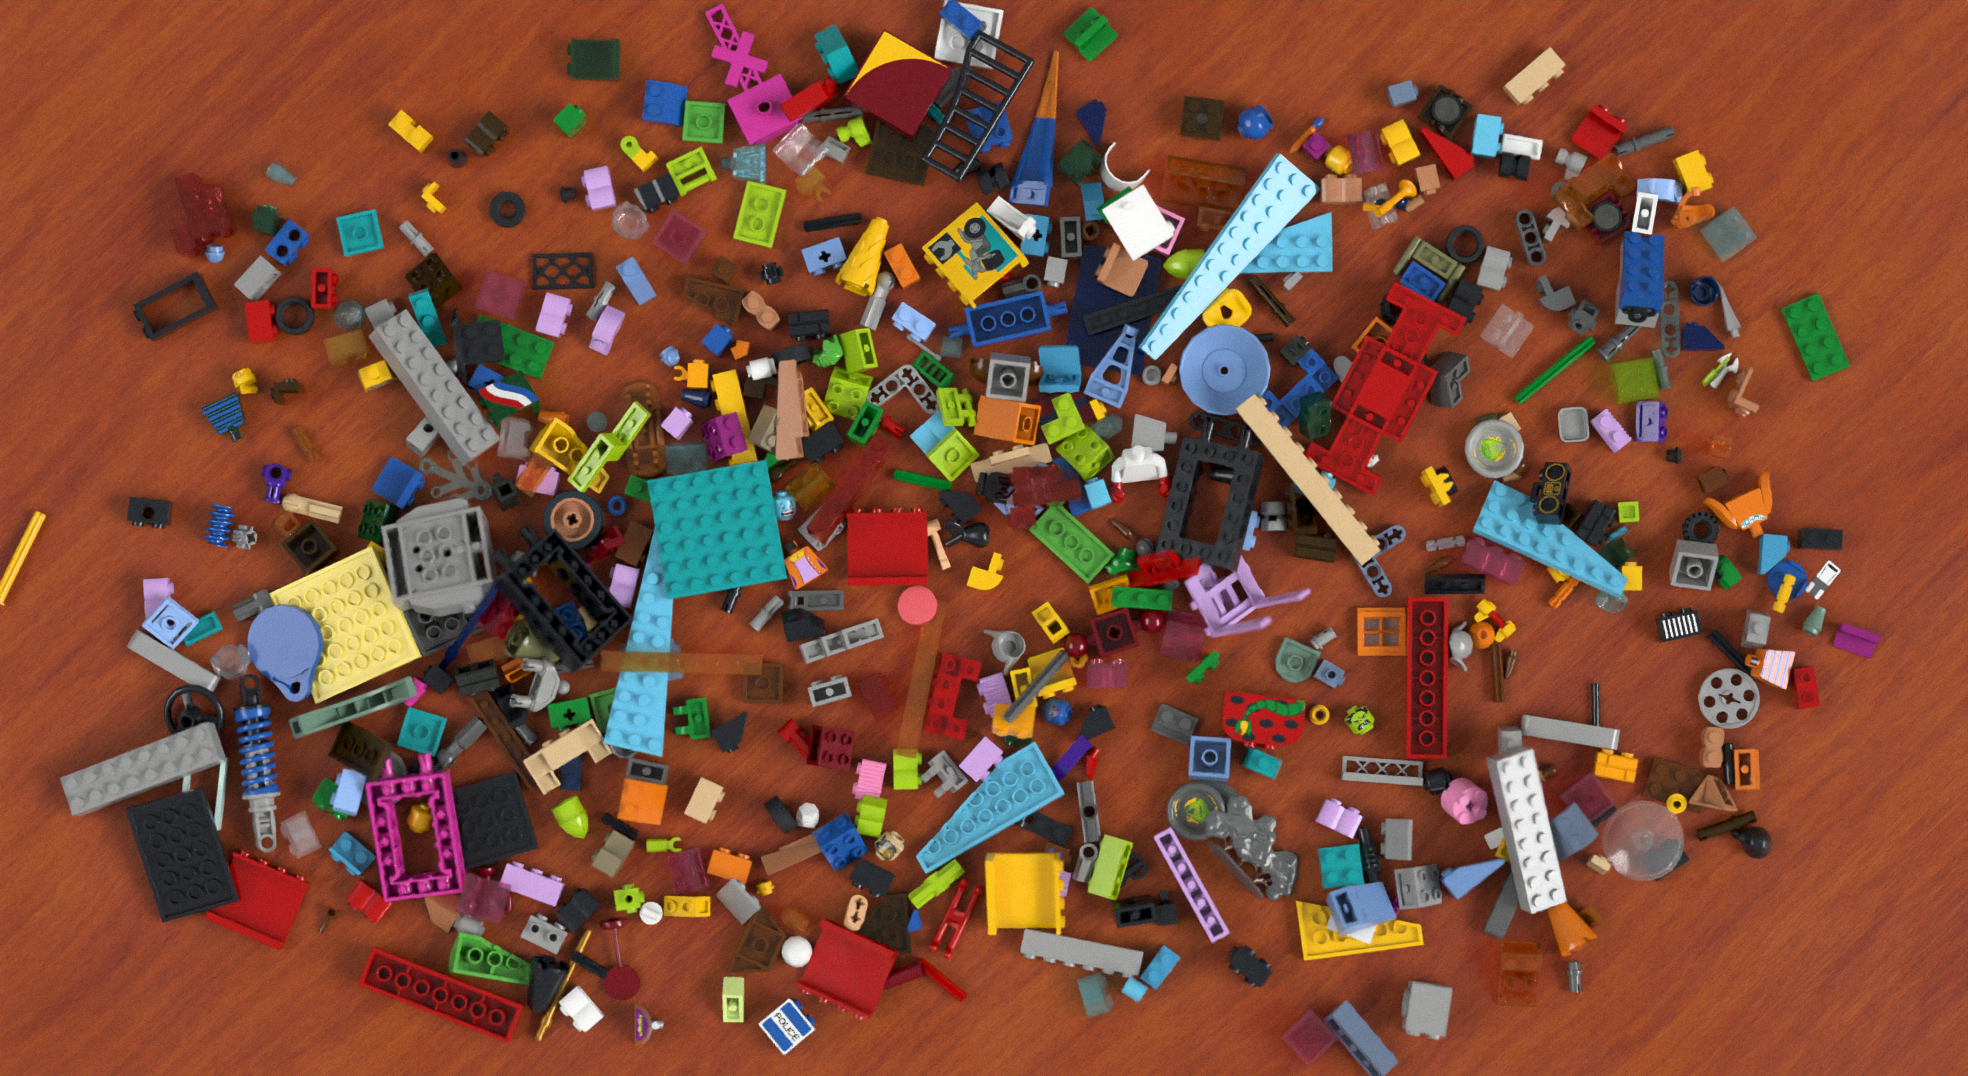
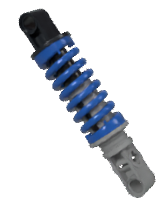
M247 674L241 677L239 681L241 706L233 708L236 715L235 722L245 724L236 729L237 734L246 735L237 740L239 745H244V748L239 749L238 753L241 756H245L244 759L240 760V765L246 767V769L241 771V776L247 777V780L242 782V786L248 788L245 789L246 792L243 793L242 799L249 800L250 802L248 811L253 813L252 821L257 849L261 852H271L277 844L275 816L273 813L274 810H277V805H274V797L280 795L278 784L272 782L273 779L277 778V773L271 772V769L276 767V762L270 761V758L275 756V752L269 750L270 747L274 746V741L264 739L273 735L272 730L263 729V727L270 726L272 720L262 719V717L268 718V714L271 713V704L262 703L259 678L255 674ZM248 677L254 680V687L252 689L245 686V680ZM265 837L271 841L268 849L263 848L261 845V841Z

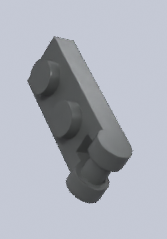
M844 590L788 591V597H790L788 610L798 608L806 611L844 610ZM798 597H804V605H798Z

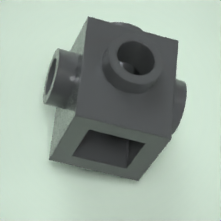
M1583 299L1577 308L1573 307L1569 312L1568 317L1570 320L1567 326L1584 336L1587 330L1592 331L1598 321L1595 319L1600 309Z

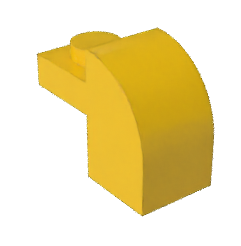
M994 552L988 571L972 567L967 586L983 591L995 588L1003 578L1002 575L996 574L997 570L1001 571L1004 562L1001 559L1002 554Z
M1048 601L1031 612L1053 644L1070 633Z

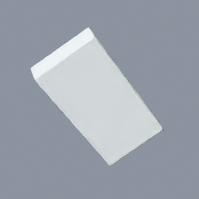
M1504 133L1500 154L1505 151L1514 153L1516 157L1519 154L1531 156L1532 160L1539 161L1543 140Z

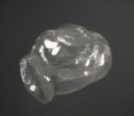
M627 200L618 205L611 214L613 217V228L625 239L633 238L637 240L650 227V224L647 222V215L641 211L638 205L630 204Z
M229 644L218 649L210 658V662L217 676H222L227 680H234L245 675L247 665L251 662V657L243 644Z

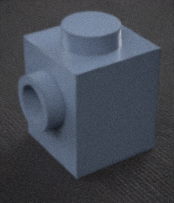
M1411 80L1389 86L1386 89L1392 108L1415 102L1416 96L1419 95L1416 84H1412Z
M1325 659L1322 660L1313 677L1333 689L1336 686L1340 687L1346 678L1343 676L1344 670Z

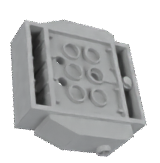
M461 498L416 507L397 521L398 523L381 526L393 603L399 611L414 608L416 612L438 617L460 612L472 613L475 609L487 607L490 602L489 598L493 597L496 590L500 591L493 583L498 576L495 559L492 557L494 551L489 521L480 506L471 508L468 501ZM419 548L420 552L415 554L414 550ZM447 552H451L449 557H445ZM481 552L484 553L487 576H485L484 568L480 564L479 553ZM422 567L423 571L418 573L417 569Z

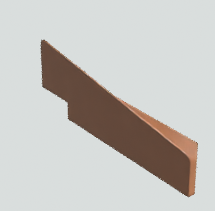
M796 360L779 362L777 419L780 418L776 431L777 460L804 457L801 437L809 436L803 376L801 372L797 371Z
M810 834L779 848V852L761 856V860L767 875H771L818 854L822 850L813 834Z

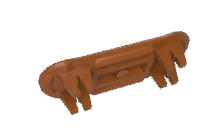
M635 381L628 384L621 392V418H623L633 402L640 403L651 416L626 449V460L628 468L635 476L642 479H652L662 473L667 462L663 427H661L660 398L658 391L652 384L646 381Z

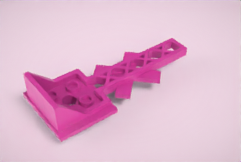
M723 4L706 11L705 14L722 46H714L711 58L731 63L725 85L737 88L740 81L744 92L727 101L749 145L755 143L758 147L800 126L798 121L803 119V116L790 122L779 106L792 97L781 73L762 82L758 72L765 74L769 62L748 55L755 35L743 31L740 38ZM722 11L724 15L722 23L713 21L711 16ZM724 29L733 32L730 40L721 37ZM733 46L737 47L736 51L732 50ZM744 68L749 69L748 75L742 73ZM750 80L759 83L758 85L748 89ZM763 104L770 106L766 112H761L760 107Z

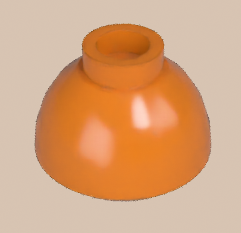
M1484 621L1476 622L1468 630V634L1473 641V647L1486 649L1493 644L1495 630L1489 623Z

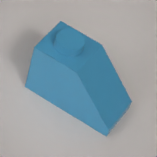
M1101 181L1081 184L1085 221L1103 222V218L1097 211V208L1104 204Z
M1760 535L1757 575H1763L1786 556V552L1789 553L1790 541H1787L1788 536Z

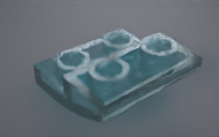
M1735 205L1700 229L1722 262L1758 238Z

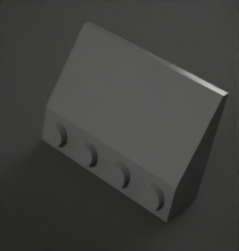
M486 607L475 609L472 613L460 612L441 617L419 613L414 608L402 611L423 657L484 631L477 623Z

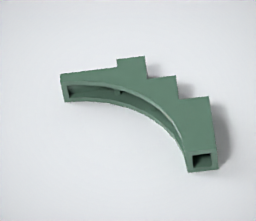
M411 676L357 697L288 720L294 739L330 729L342 723L398 705L405 700L417 696L416 686Z

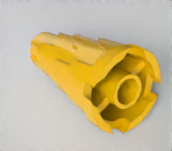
M876 217V219L871 220L868 228L837 274L835 282L839 286L841 282H844V289L862 296H867V293H869V297L872 296L889 228L885 219Z

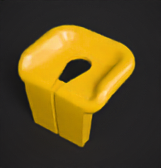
M1226 287L1204 309L1202 318L1207 327L1222 324L1240 327L1249 319L1252 308L1239 290ZM1223 305L1232 310L1231 316L1227 319L1222 317L1220 308Z

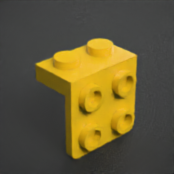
M1058 648L1028 659L1027 662L1033 681L1059 651L1064 650V648ZM1069 659L1038 693V697L1043 696V699L1055 696V691L1062 690L1065 693L1074 690L1073 686L1077 685Z

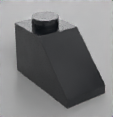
M802 608L781 611L787 642L826 635L825 623L822 618Z
M1099 704L1089 709L1091 713L1086 715L1078 737L1083 735L1089 740L1115 729L1106 706L1101 707Z
M746 711L711 731L722 752L728 751L730 754L739 748L738 744L742 742L748 719Z

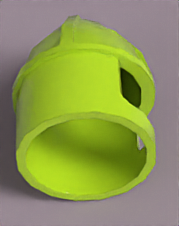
M1184 249L1178 251L1165 261L1163 267L1169 274L1187 280L1204 256V249Z
M577 795L571 796L551 809L559 823V827L566 833L576 838L586 837L588 831L587 810L583 808Z

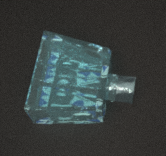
M766 144L734 148L733 158H722V169L733 170L734 179L766 184Z

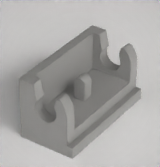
M260 255L234 286L251 301L256 302L282 273Z

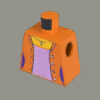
M795 540L784 546L790 555L784 560V563L796 590L829 571L808 546L800 549Z

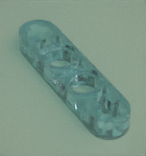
M1665 281L1664 288L1669 285V288H1673V292L1669 296L1670 299L1674 298V301L1662 302L1659 312L1660 340L1663 356L1667 359H1673L1680 353L1678 288L1674 282ZM1666 292L1663 294V299H1667ZM1669 304L1674 307L1673 315L1669 316L1664 313L1665 305ZM1668 324L1675 327V333L1671 336L1667 335L1664 331L1665 326ZM1665 338H1676V341H1672V348H1676L1672 355L1665 350L1669 347V341L1665 342Z

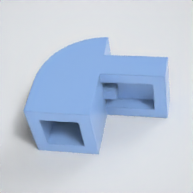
M1638 179L1636 199L1638 198V192L1658 195V201L1679 203L1682 198L1683 183L1675 182V180Z

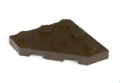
M907 893L887 894L862 923L857 932L899 950L898 954H911L910 932L907 929L909 925Z

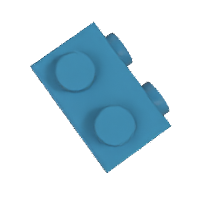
M1040 346L1038 350L1039 359L1044 375L1040 378L1039 392H1079L1082 373L1078 346Z

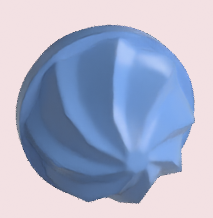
M207 245V250H205L206 258L212 263L220 262L225 254L223 245Z
M673 346L666 348L659 354L662 358L661 361L668 366L677 365L680 359L678 349H674Z

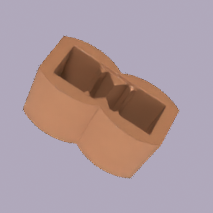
M1349 174L1345 175V178H1337V175H1325V178L1320 180L1321 204L1362 203V178H1357V175Z
M751 291L742 300L746 311L756 317L764 329L772 331L781 322L776 311L767 306L758 293Z
M1703 728L1701 733V744L1703 747L1699 754L1701 767L1720 768L1723 760L1721 750L1724 743L1723 728Z

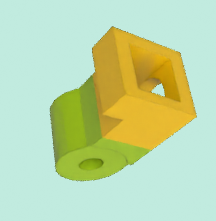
M626 136L622 139L620 144L622 150L643 172L658 160V157L652 151L646 154L639 147L638 141L633 136Z

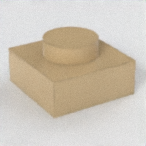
M1595 854L1586 863L1587 866L1602 875L1607 873L1611 867V864L1607 862L1608 860L1601 855L1596 856Z

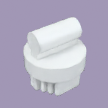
M804 803L799 807L796 815L798 826L815 829V825L819 821V810H817L815 804Z
M647 902L640 909V918L646 924H656L662 918V908L656 902Z

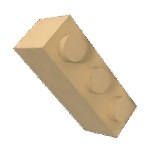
M1549 47L1508 82L1503 89L1517 106L1522 103L1526 105L1534 98L1532 96L1537 90L1541 92L1549 85L1547 83L1548 80L1552 77L1557 79L1564 73L1562 69L1566 64Z

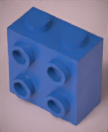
M983 106L967 110L988 123L994 112ZM1006 111L979 152L980 154L990 152L991 148L996 146L999 149L1009 147L1010 143L1013 142ZM966 120L970 135L979 139L984 129Z

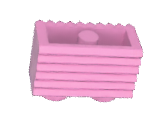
M863 759L862 763L858 762L856 774H859V780L854 782L852 794H855L856 799L863 800L864 795L880 798L886 763Z

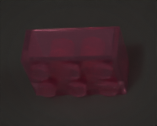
M1477 537L1466 541L1457 561L1458 563L1511 587L1517 585L1526 563L1522 562V557L1515 554H1509L1508 556L1503 553L1504 549L1495 545L1488 547L1485 545L1486 541Z

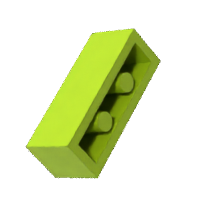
M1104 835L1099 844L1100 852L1098 858L1094 862L1093 875L1088 881L1089 893L1117 900L1133 846L1132 842Z

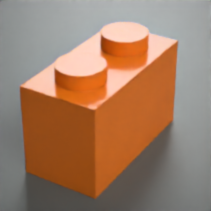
M901 243L884 252V256L903 290L921 281Z
M1756 749L1734 750L1736 790H1760L1759 751Z
M719 847V850L714 849L707 873L729 880L734 878L736 881L740 880L743 884H746L753 863L752 860H749L750 856L738 853V856L730 854L731 850Z

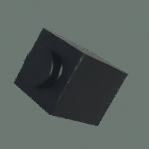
M438 664L430 665L424 671L425 677L422 679L440 695H443L455 681Z

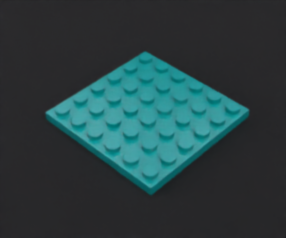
M766 460L647 481L668 600L787 579Z

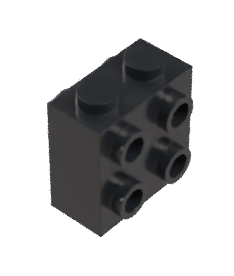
M1241 945L1238 947L1234 946L1227 954L1229 956L1227 961L1230 962L1228 967L1238 975L1240 972L1246 976L1244 980L1253 988L1256 985L1261 988L1273 973L1269 970L1272 966L1262 958L1257 960L1254 957L1256 953L1247 945L1244 948Z

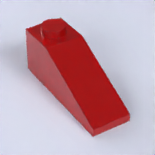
M830 76L781 103L779 106L788 120L792 122L828 104L840 91Z
M1426 128L1420 130V135L1453 181L1474 167L1475 164L1473 162L1475 159L1469 151L1465 152L1463 148Z

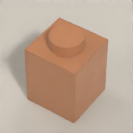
M1432 164L1415 168L1414 173L1419 194L1424 193L1425 196L1436 194V190L1440 188L1436 165Z

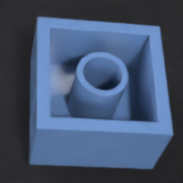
M1191 736L1188 779L1228 782L1231 738Z

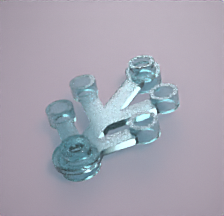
M451 450L447 453V458L452 462L456 474L436 466L435 462L430 458H424L420 461L419 469L424 474L434 473L452 481L441 487L434 486L431 489V495L434 498H440L443 494L461 487H466L470 491L461 495L453 494L449 497V500H452L455 496L464 500L474 497L478 500H486L491 496L492 487L487 481L482 480L476 459H474V467L471 468L466 464V467L471 470L474 482L466 478L457 457L456 459L450 458ZM426 462H429L431 465L428 470H425L423 467ZM481 486L485 488L483 494L478 492V488ZM437 488L440 489V495L435 496L433 493L434 490Z

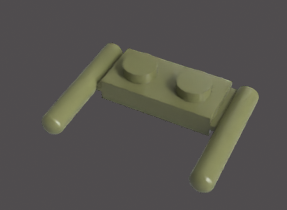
M1415 235L1393 269V273L1400 275L1409 259L1413 257L1448 280L1437 297V301L1443 303L1466 267Z

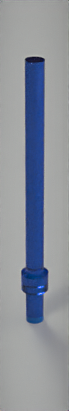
M492 585L453 645L448 647L445 657L439 664L442 669H446L450 662L455 660L459 654L458 650L499 591L498 585Z

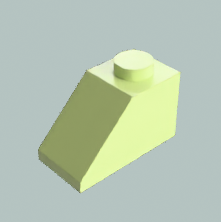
M724 977L722 994L723 1022H744V977Z

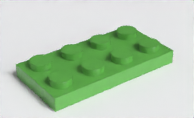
M1057 501L1029 529L1033 535L1087 584L1115 555Z

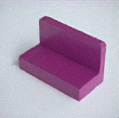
M1840 623L1833 646L1866 658H1871L1875 645L1879 644L1881 636L1846 623Z

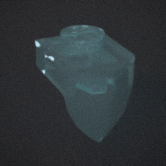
M1111 414L1091 427L1105 442L1122 430L1123 418Z

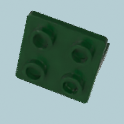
M367 499L363 507V516L358 526L357 537L384 544L381 526L395 524L399 507Z

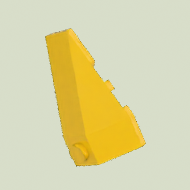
M554 417L537 435L529 451L570 476L588 449L570 426ZM603 467L588 487L600 494L610 478Z

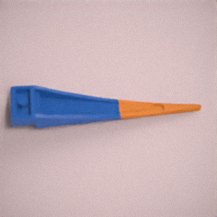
M1057 50L1054 51L1037 114L1011 183L1009 203L1048 207L1050 188H1052L1059 61V52Z

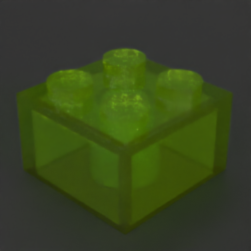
M1653 357L1616 363L1610 366L1617 405L1660 397Z

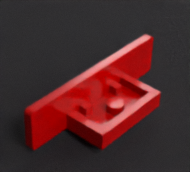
M1172 549L1140 556L1137 558V565L1141 570L1131 573L1129 587L1143 588L1197 576L1201 559L1194 557L1181 560Z

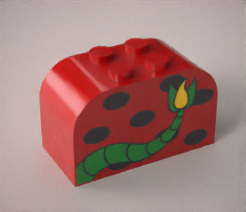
M1224 691L1221 728L1227 737L1243 742L1242 746L1255 747L1256 743L1263 744L1262 748L1276 749V746H1288L1296 742L1302 734L1306 700Z

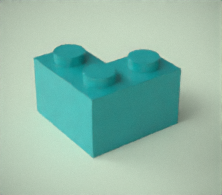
M833 25L815 34L817 43L814 45L824 64H829L830 67L827 68L831 79L836 78L840 85L854 78L859 69L837 26Z

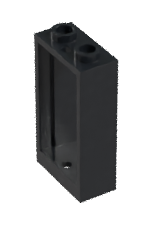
M196 272L134 304L136 310L133 313L138 321H142L145 327L142 330L146 338H151L152 341L156 342L219 308L202 275ZM194 282L206 307L154 332L142 308Z

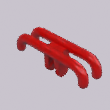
M965 878L960 881L929 946V950L935 952L948 925L956 928L944 952L946 959L951 958L983 891L982 886H976L964 912L956 909L968 885V880Z

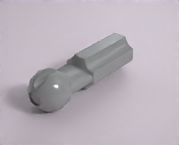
M883 271L877 276L873 296H870L859 324L872 330H876L886 304L885 300L888 292L895 285L894 275L887 271Z

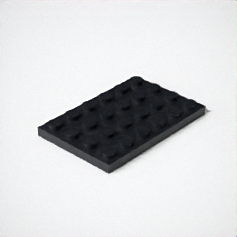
M203 786L125 809L162 922L240 900Z

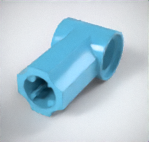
M1130 977L1121 992L1138 1003L1148 987Z

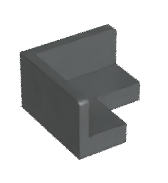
M1447 351L1431 366V368L1439 372L1429 390L1434 406L1453 409L1463 400L1460 381L1471 370L1468 355Z

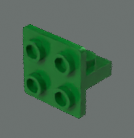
M1093 7L1089 8L1063 33L1088 62H1091L1118 37V34L1108 24L1104 15L1100 16Z

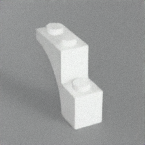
M1000 196L986 210V213L1002 227L1009 229L1022 241L1025 238L1029 240L1036 232V221L1018 211Z

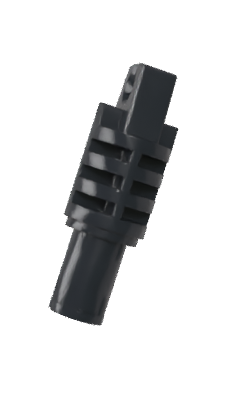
M1369 827L1357 829L1361 845L1359 848L1364 874L1368 873L1370 883L1379 882L1378 871H1381L1376 846L1372 844Z

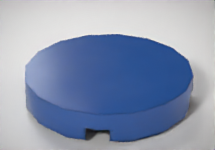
M1792 560L1781 561L1769 570L1767 585L1770 592L1777 597L1781 584H1784V575H1793L1796 577V581L1791 586L1793 589L1788 599L1792 600L1799 597L1805 591L1807 575L1805 569L1799 563Z

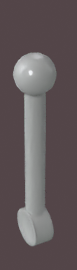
M910 334L906 336L907 339L929 353L938 362L941 360L940 354H935L922 343L911 338Z

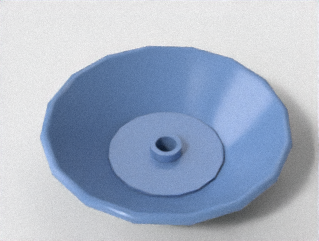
M1227 324L1207 327L1192 337L1182 352L1179 366L1182 388L1192 403L1207 413L1223 416L1237 414L1238 412L1235 408L1252 394L1256 396L1260 394L1262 396L1268 387L1271 371L1267 351L1259 339L1242 327ZM1222 367L1228 369L1227 374L1224 375L1220 372Z

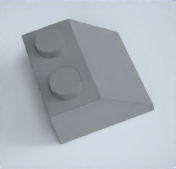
M1385 818V822H1381V834H1384V842L1380 844V854L1384 855V859L1411 860L1412 820Z

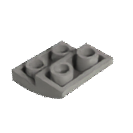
M733 878L715 896L743 925L761 907L758 905V899L745 891V885L740 880L736 881Z

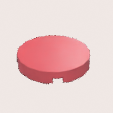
M915 585L909 587L901 594L897 607L899 615L904 621L911 625L920 626L927 621L929 622L934 617L938 604L931 590L924 586Z

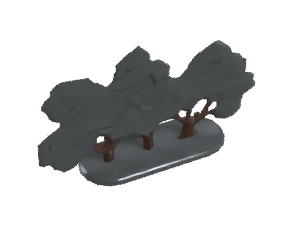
M1244 795L1229 798L1228 812L1212 810L1204 820L1207 823L1206 834L1211 837H1219L1222 840V848L1214 842L1208 843L1209 848L1256 898L1264 899L1262 892L1255 883H1261L1266 886L1265 892L1270 900H1277L1282 895L1291 897V893L1294 891L1293 884L1298 880V855L1287 850L1280 852L1272 850V845L1276 842L1274 828L1276 827L1277 818L1263 815L1258 820H1254L1253 806ZM1230 836L1231 839L1227 843L1226 838ZM1234 848L1239 861L1235 863L1225 852L1226 850ZM1244 862H1250L1254 866L1255 875L1252 878H1249L1240 868ZM1260 867L1261 872L1257 873V869ZM1263 873H1269L1271 878L1263 880L1264 878H1259V876ZM1267 882H1272V885L1269 886V885H1267L1266 883H1267Z

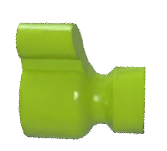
M861 116L850 120L846 127L836 128L842 143L848 141L850 137H853L861 148L872 143Z

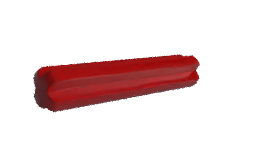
M924 958L919 960L922 962L925 973L929 978L959 1002L965 999L967 994Z

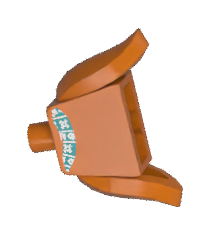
M1770 471L1761 472L1758 487L1723 503L1709 497L1702 503L1707 505L1727 527L1742 531L1749 528L1753 538L1764 534L1760 522L1768 519L1767 515L1772 509Z

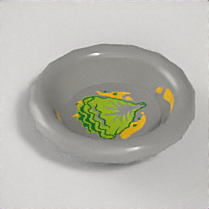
M1489 419L1480 422L1471 429L1465 441L1464 451L1467 462L1475 472L1484 477L1497 479L1508 476L1518 468L1523 459L1524 444L1521 434L1513 425L1504 420Z

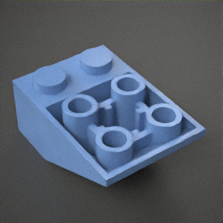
M1383 882L1348 886L1329 892L1326 899L1340 936L1397 918Z

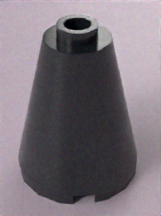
M544 954L532 956L527 1005L530 1006V1010L540 1013L547 1009L570 971V966L566 962L561 960L558 963L554 961L555 957Z

